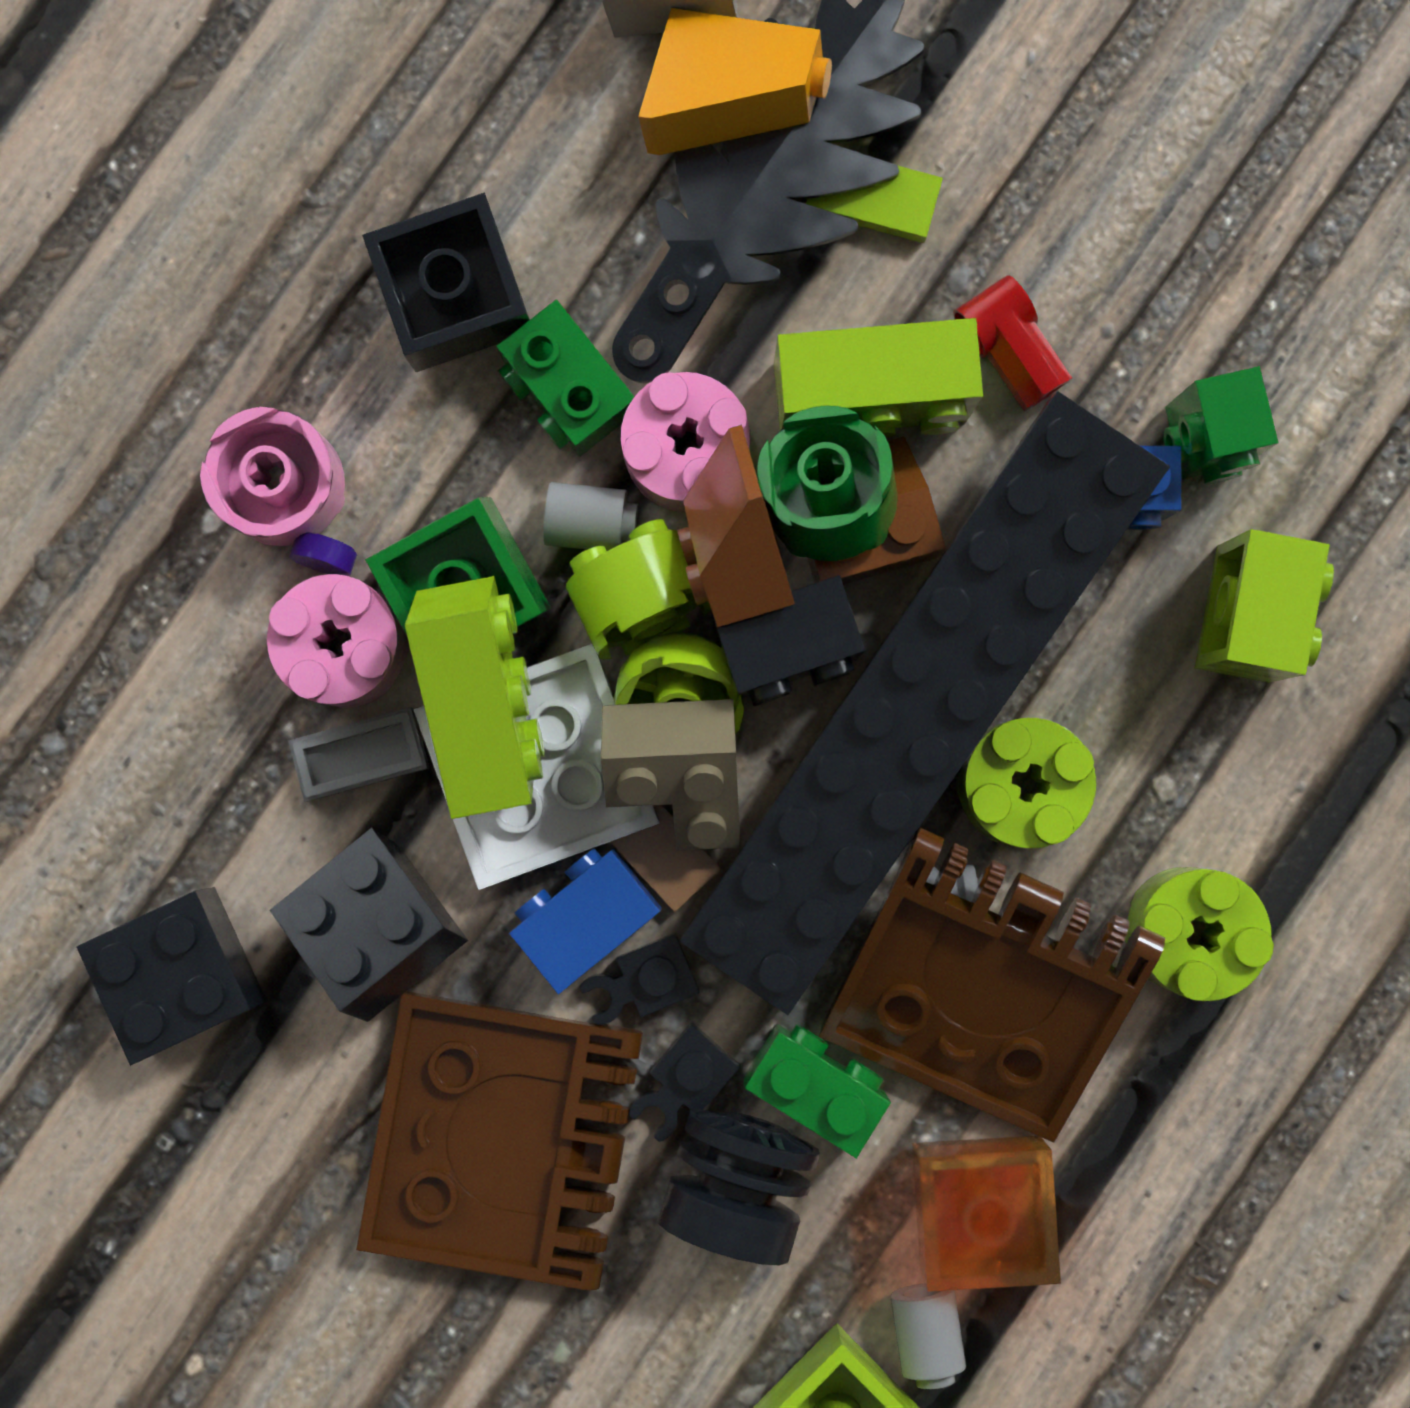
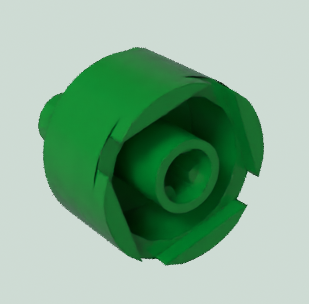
M817 406L793 414L783 422L784 428L774 436L770 443L767 439L760 451L757 464L759 486L775 533L791 554L797 557H808L820 561L844 560L879 547L888 535V529L895 517L898 503L892 454L885 435L877 427L875 429L869 423L860 419L858 413L845 407Z

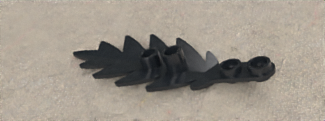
M846 0L821 1L815 29H819L821 32L823 57L831 59L832 71L828 93L825 98L816 97L809 123L723 141L728 161L712 144L675 152L678 184L688 219L666 199L661 198L657 200L656 213L662 234L670 246V250L614 338L612 345L613 360L618 370L626 378L637 383H650L660 374L668 373L725 283L752 285L768 283L780 278L778 268L750 256L776 255L805 250L836 241L858 231L856 220L795 201L796 199H812L845 194L870 188L898 177L899 168L897 165L831 143L872 137L896 129L921 116V108L917 104L863 87L895 73L924 53V44L921 41L893 31L903 10L905 0H862L855 8ZM767 18L764 21L778 23L774 18ZM678 284L687 286L689 288V296L684 303L672 305L667 302V293L671 287ZM641 339H650L654 342V352L646 360H637L633 357V347Z

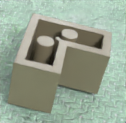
M733 699L602 706L601 764L606 808L672 804L676 851L741 848Z

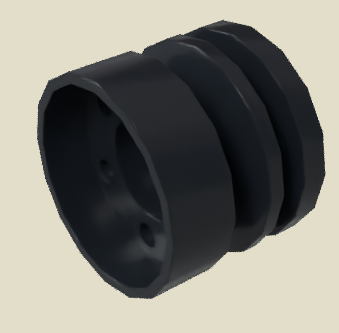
M690 1110L685 1131L702 1142H681L678 1149V1157L691 1167L701 1171L702 1174L701 1176L676 1175L670 1177L658 1217V1224L668 1233L679 1239L716 1254L761 1265L779 1266L788 1263L799 1228L800 1217L789 1207L777 1201L776 1197H803L808 1195L811 1186L810 1181L793 1170L806 1172L815 1170L820 1156L819 1149L809 1142L790 1134L785 1128L761 1118L737 1112L720 1113L707 1110Z

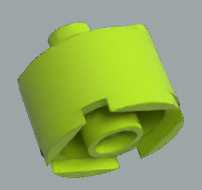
M663 519L651 520L640 525L629 534L630 541L608 551L605 546H596L578 554L570 561L574 574L566 583V590L598 657L602 660L612 659L609 650L611 647L621 645L626 656H628L640 644L656 635L684 631L691 626L686 614L697 606L700 607L704 616L711 611L709 602L700 605L696 604L686 572L688 565L681 547L678 531L669 530Z
M1041 718L1015 719L987 729L957 772L956 790L968 819L977 831L997 843L1014 847H1047L1069 838L1082 825L1090 813L1096 794L1094 760L1089 749L1071 731L1060 724ZM1030 768L1032 770L1031 779L1038 782L1037 790L1035 793H1026L1021 800L1019 798L1021 788L1012 784V776L1014 773H1026Z
M1198 867L1167 869L1152 876L1136 891L1130 903L1131 907L1127 919L1130 924L1125 937V944L1137 926H1142L1164 936L1165 944L1162 954L1148 980L1168 991L1191 1000L1215 1001L1239 993L1256 979L1273 954L1274 943L1271 938V925L1262 901L1245 882L1226 872ZM1193 920L1204 922L1206 927L1201 933L1203 941L1199 945L1187 941V938L1194 933V928L1191 924Z

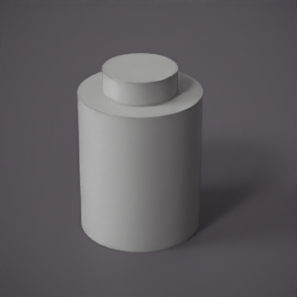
M550 482L544 516V545L585 550L596 546H605L608 551L623 544V541H630L629 534L637 528L638 504L627 503V490Z
M923 1283L903 1287L892 1292L890 1298L902 1376L907 1379L916 1380V1386L921 1389H939L952 1385L955 1382L954 1375L961 1373L966 1368L954 1286L946 1283Z

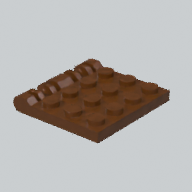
M919 827L821 1025L819 1037L1054 1143L1159 961L1164 948L1165 937L1142 926H1137L1123 948L1117 967H1115L1112 963L1125 941L1130 923L1124 918L1113 915L1109 922L1105 924L1093 955L1090 956L1073 947L1080 933L1085 930L1091 911L1090 903L1075 898L1059 925L1055 939L1046 936V933L1061 906L1064 895L1063 891L1019 872L1004 898L999 914L994 913L989 908L1001 887L1007 866L994 860L991 861L980 876L972 901L965 900L952 894L951 891L956 880L961 877L966 867L968 849L954 843L938 872L934 885L927 883L926 881L942 849L944 838Z
M409 991L403 993L400 1000L356 1250L581 1290L599 1289L604 1265L602 1259L570 1251L554 1252L555 1247L600 1253L606 1251L608 1236L593 1228L559 1226L561 1208L563 1206L591 1213L613 1211L614 1195L605 1191L580 1186L565 1187L566 1179L568 1177L604 1184L618 1183L625 1136L610 1131L575 1127L577 1118L621 1125L628 1123L629 1107L622 1106L621 1103L615 1101L580 1098L584 1078L605 1081L606 1083L620 1086L635 1084L636 1068L602 1060H587L588 1052L620 1058L639 1059L643 1032L609 1024L596 1025L594 1023Z

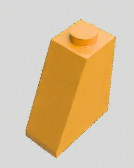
M671 8L638 115L647 154L664 155L809 123L816 97L825 98L828 93L832 71L831 59L823 57L820 30Z

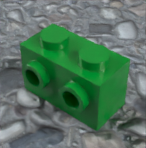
M557 299L496 346L505 363L504 366L497 370L499 375L520 401L529 394L544 412L537 419L538 424L559 450L569 443L578 456L581 457L622 424L625 412L635 396Z
M1260 366L1196 380L1165 406L1170 427L1164 430L1165 446H1181L1182 479L1202 475L1204 484L1209 485L1240 477L1243 475V470L1260 465L1259 455L1279 443Z
M776 1024L743 1077L745 1089L857 1159L891 1104L885 1091L879 1088L884 1079L854 1059H850L847 1066H844L825 1054L829 1044L804 1027L796 1024L792 1032Z

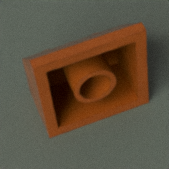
M742 424L729 428L683 500L688 527L677 530L688 565L686 572L697 605L709 602L717 627L795 604Z
M904 436L888 441L892 454L898 503L895 517L888 529L885 541L875 549L867 550L857 556L844 560L820 561L808 558L814 583L840 575L842 583L847 584L936 559L946 549L929 487Z

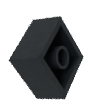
M485 192L362 235L403 354L416 373L500 344L530 320Z
M840 575L791 591L795 602L791 606L721 627H717L713 617V630L718 645L723 650L738 696L743 695V698L750 696L753 706H758L790 695L789 692L792 691L790 682L811 676L813 685L817 686L847 676L851 671L855 670L852 661L857 660L866 650Z
M370 828L270 909L274 918L339 1012L366 1022L373 1019L468 941L400 846L373 828Z
M215 887L195 890L76 946L130 1066L267 1002Z

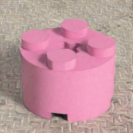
M669 372L654 378L630 402L621 426V447L625 464L631 479L640 492L647 499L663 508L685 512L684 498L728 429L742 424L749 447L750 428L745 408L731 390L719 381L706 375L690 372ZM686 432L695 433L696 444L701 448L689 447L684 455L677 454L675 440L672 438L674 436L682 438Z
M251 408L228 418L216 429L211 437V445L205 462H202L200 473L201 486L205 498L211 509L222 521L253 540L264 545H293L294 540L306 532L321 533L343 508L345 478L340 458L333 446L310 423L299 416L275 408ZM277 466L285 473L279 477L280 484L276 488L270 489L266 486L272 480L269 470Z
M328 574L307 579L297 584L281 600L277 601L271 608L269 615L267 647L275 672L282 682L298 696L317 703L349 708L375 701L387 693L395 683L409 651L408 637L386 597L371 586L353 577ZM336 629L351 634V640L342 644V656L328 650V643L334 640V631Z

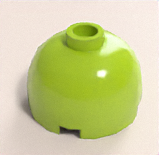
M671 632L656 635L640 644L620 667L614 695V705L733 699L735 734L740 729L744 713L743 695H737L723 650L715 642L698 634Z

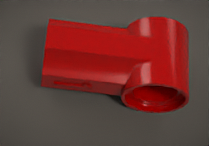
M1010 275L1003 277L953 310L955 320L976 318L980 357H988L1024 412L1051 396L1072 379L1036 325L1038 316L1032 301L1022 286Z

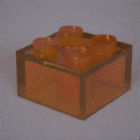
M1034 1135L912 1143L920 1272L928 1292L1061 1284L1052 1149L1042 1137Z

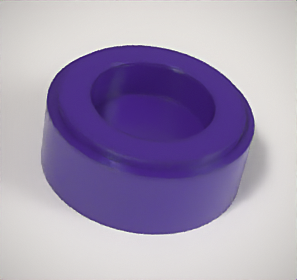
M306 532L294 540L289 558L300 565L318 572L350 577L357 553L352 547L343 542L320 534Z

